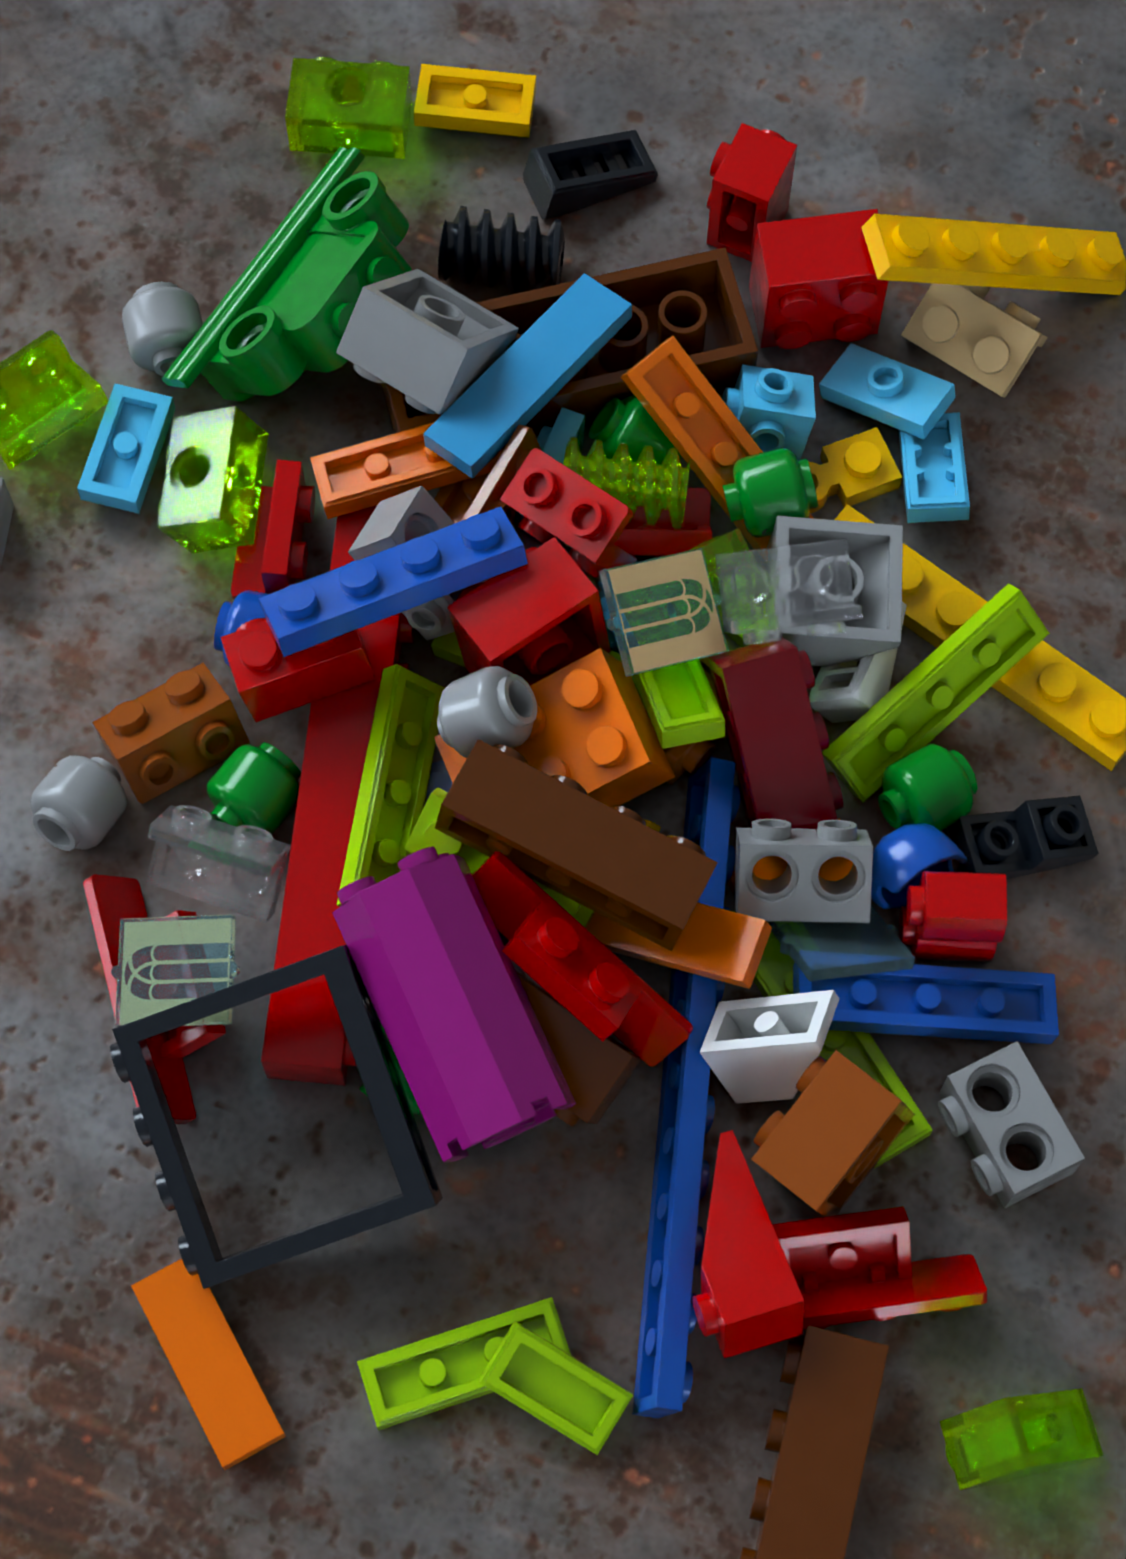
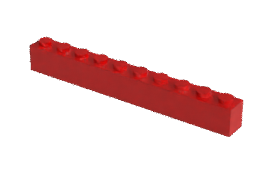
M377 505L337 517L330 571L355 561L348 551ZM402 612L359 628L376 679L311 702L274 970L346 945L332 912L339 908L337 906V892L340 889L383 669L398 664L409 670V664L400 663L402 643L413 644L415 628L410 625ZM325 975L270 994L261 1063L267 1078L345 1086L348 1066H357Z

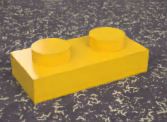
M421 64L414 106V125L529 138L536 96V75Z

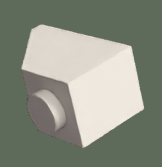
M834 990L721 1001L718 1003L699 1053L736 1104L793 1099L798 1091L795 1088L798 1080L822 1050L840 998Z

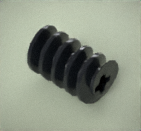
M460 206L454 221L449 222L445 220L438 256L439 280L446 281L450 277L455 265H457L460 281L463 284H470L479 268L481 269L483 283L486 287L493 288L502 272L505 275L507 288L513 291L520 287L525 275H528L531 290L544 288L549 278L552 280V285L560 284L565 250L562 222L560 219H555L548 234L542 235L538 217L531 216L524 231L520 232L517 231L514 213L508 212L499 229L494 228L491 211L484 209L477 225H470L467 207Z

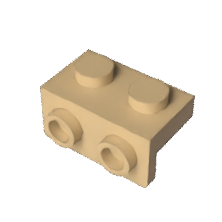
M932 283L901 336L999 396L1006 398L1036 347L1042 348L1048 338L1035 330L1041 319L1012 301L1009 302L1005 310L987 301L984 298L990 290L989 287Z

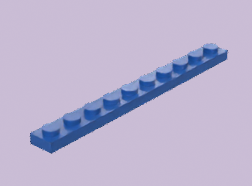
M711 757L698 768L695 774L689 776L683 838L699 845L704 850L706 857L718 862L697 903L729 910L727 906H724L725 884L729 881L735 865V849L732 845H729L730 823L733 822L738 812L740 789L734 785L735 762ZM673 968L671 971L669 1004L692 1024L693 1031L688 1039L665 1057L663 1061L632 1415L661 1418L681 1412L682 1405L689 1398L692 1389L693 1368L692 1364L686 1361L688 1334L692 1333L697 1322L693 1306V1296H696L695 1293H692L694 1266L701 1259L704 1247V1231L701 1226H697L699 1200L704 1197L707 1191L710 1176L709 1163L707 1160H703L704 1138L712 1126L715 1114L714 1098L712 1095H708L710 1070L712 1069L699 1052L715 1014V1007L721 1001L725 988V982Z

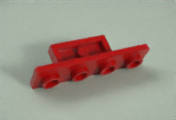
M499 851L494 852L472 874L496 929L509 940L502 952L602 1042L613 1033L648 1066L654 1067L688 1039L693 1031L692 1024L503 853Z
M93 874L83 881V886L116 1024L119 1027L121 1026L126 924L149 923L140 883L137 879ZM176 910L158 922L198 921L194 911ZM204 945L158 947L155 951V959L158 962L208 960ZM155 947L143 949L134 955L133 961L136 971L146 964L154 963L152 952ZM130 962L126 970V982L128 987L130 980L134 975L130 967ZM209 964L158 966L154 971V978L157 981L194 980L195 983V980L213 979ZM153 967L143 970L139 975L146 980L153 981L151 977ZM136 978L132 986V993L140 999L152 1001L150 992L153 985L145 984ZM214 983L158 985L153 990V997L158 1001L190 1000L216 992ZM224 1023L187 1024L146 1039L175 1124H187L196 1118L183 1058L226 1034ZM132 1087L133 1096H134V1100H135V1104H136V1108H137V1107H139V1104H138V1101H137L135 1092H134L133 1087Z
M904 1206L772 1224L804 1299L803 1329H806L808 1325L824 1329L831 1325L867 1320L887 1321L897 1316L932 1311L951 1312L960 1310L963 1307L987 1303V1287L973 1255L963 1254L911 1262L910 1221Z

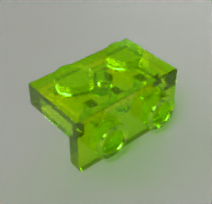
M53 330L45 332L0 363V462L9 470L21 462L35 457L43 447L71 428L85 423L93 413L108 404V399L101 385L72 360L61 337Z

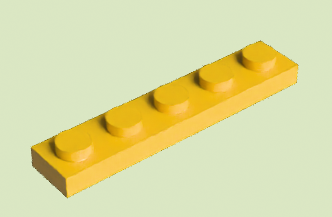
M875 213L861 227L877 280L1120 295L1126 290V259L1116 232Z

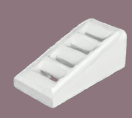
M902 601V623H901V630H902L903 621H904V616H905V611H906V607H907V604H905L903 601ZM898 648L826 667L822 666L815 679V687L810 692L811 708L818 711L832 723L858 720L889 692Z

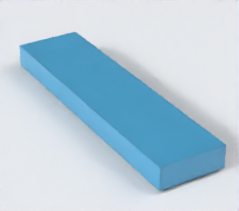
M584 273L423 433L425 446L473 479L508 443L519 424L525 426L632 318V304Z

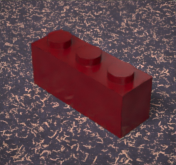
M779 636L708 657L719 707L725 719V731L732 760L735 762V772L749 828H752V821L758 819L786 820L791 823V828L817 829L818 822L838 820L836 810L843 809V796L835 774L833 772H826L821 750L829 748V737L821 714L818 711L812 713L807 689L815 687V678L807 653L804 650L798 651L795 645Z

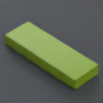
M550 1297L357 1361L378 1431L493 1393L494 1391L479 1382V1378L514 1321L571 1355L553 1298Z

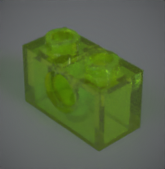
M317 57L314 59L293 58L285 113L290 150L335 154L339 147L347 149L355 147L361 150L364 156L405 159L412 107L410 66H397L385 61L372 63L344 62L329 57ZM349 102H356V104L353 105H343Z
M236 406L173 417L170 444L166 451L167 465L162 499L158 505L159 519L157 528L191 553L254 544L268 433Z

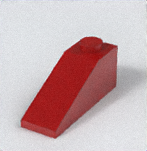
M733 1130L720 1133L701 1264V1294L693 1296V1306L700 1329L705 1337L715 1334L724 1359L802 1335L804 1318L803 1296Z

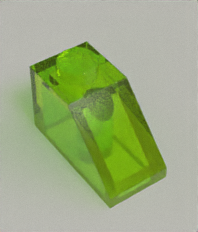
M1082 1388L1006 1397L939 1421L946 1442L947 1460L955 1472L960 1490L1002 1484L1104 1456Z

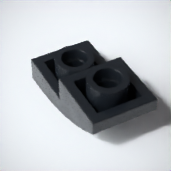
M1080 795L1026 800L1014 811L964 815L959 817L956 823L948 827L952 841L967 857L966 863H959L961 872L1006 874V879L1076 864L1093 859L1099 854Z

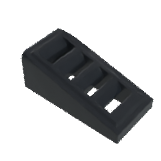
M636 130L531 148L523 172L524 183L542 219L569 214L654 183L658 176ZM615 155H622L628 167L627 169H620L614 157ZM595 162H599L604 173H598L594 165ZM573 170H577L579 178L574 177Z

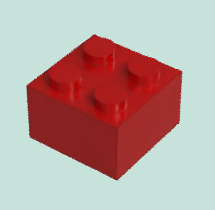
M878 209L757 223L749 290L760 348L778 346L782 349H797L807 345L809 342L838 339L842 342H854L868 335L878 334L889 281L877 280L861 228L874 213L878 214Z
M555 537L538 548L531 547L526 549L525 553L528 564L492 577L485 582H479L467 587L460 593L455 602L447 606L465 667L470 674L485 667L500 666L513 674L521 676L530 686L599 648H602L607 653L611 652L599 591Z

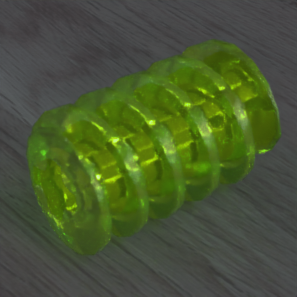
M570 436L566 444L563 465L631 508L633 516L628 523L632 521L636 511L641 506L644 508L649 526H655L663 510L667 509L673 528H681L684 520L690 461L686 467H681L676 448L668 450L660 465L656 464L651 445H645L637 461L634 462L631 461L626 442H620L612 459L606 458L602 440L595 439L587 456L581 455L577 437Z

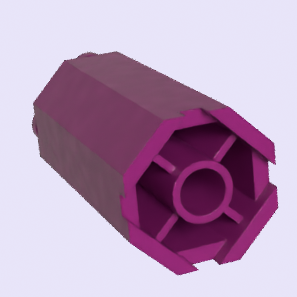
M432 846L416 851L401 859L397 863L400 872L378 883L374 876H369L341 888L337 892L341 906L332 913L442 1161L455 1162L469 1156L467 1151L469 1147L480 1142L484 1150L498 1145L557 1116L554 1109L567 1110L574 1106L576 1102L511 959L502 952L505 946L465 859L455 854L449 855V853L438 855L435 847Z

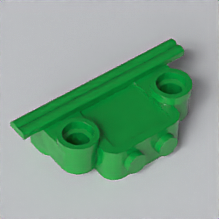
M345 147L338 148L164 374L162 381L167 386L188 389L201 373L223 399L244 401L254 395L271 396L284 391L301 376L304 370L331 372L340 368L348 361L337 354L336 351L362 288L412 271L411 266L396 249V246L399 245L407 234L409 228L407 218L386 193L385 185L374 172L364 171L351 176L365 158L361 150L355 147L350 149Z

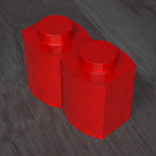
M923 871L919 886L909 885L907 906H901L900 945H910L912 960L991 962L996 952L997 942L1000 943L1003 940L1007 926L1006 874Z

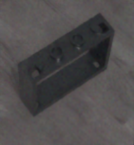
M342 945L112 1029L117 1043L110 1046L114 1067L122 1082L131 1081L139 1107L133 1109L136 1130L146 1147L154 1146L162 1171L157 1172L155 1175L160 1198L168 1211L176 1209L185 1234L178 1239L183 1263L190 1275L199 1274L204 1289L436 1206L442 1200L440 1188L380 1020L347 945ZM325 975L402 1194L222 1257L146 1039Z

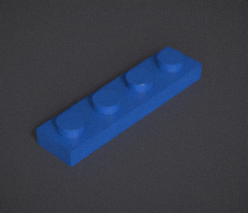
M500 506L421 537L413 538L405 543L363 559L352 561L342 567L300 583L289 585L284 589L260 597L259 601L265 619L282 655L286 657L528 564L524 544Z
M798 957L793 965V994L834 990L840 998L829 1030L1006 1042L1018 1041L1037 1044H1052L1059 1036L1055 974Z

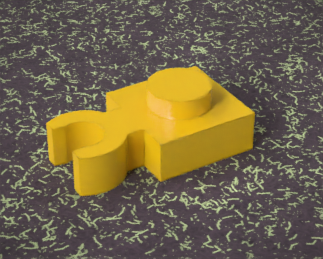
M878 427L823 446L820 454L821 465L808 461L818 500V507L809 509L810 513L820 510L825 505L827 498L835 494L838 495L843 507L847 504L853 506L899 489L902 481V475Z

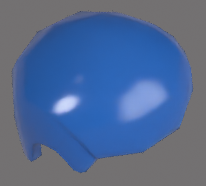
M926 823L904 825L882 837L873 850L871 899L883 909L907 906L909 885L919 886L923 871L954 872L952 859H956L960 864H964L967 862V857L947 835L934 826Z

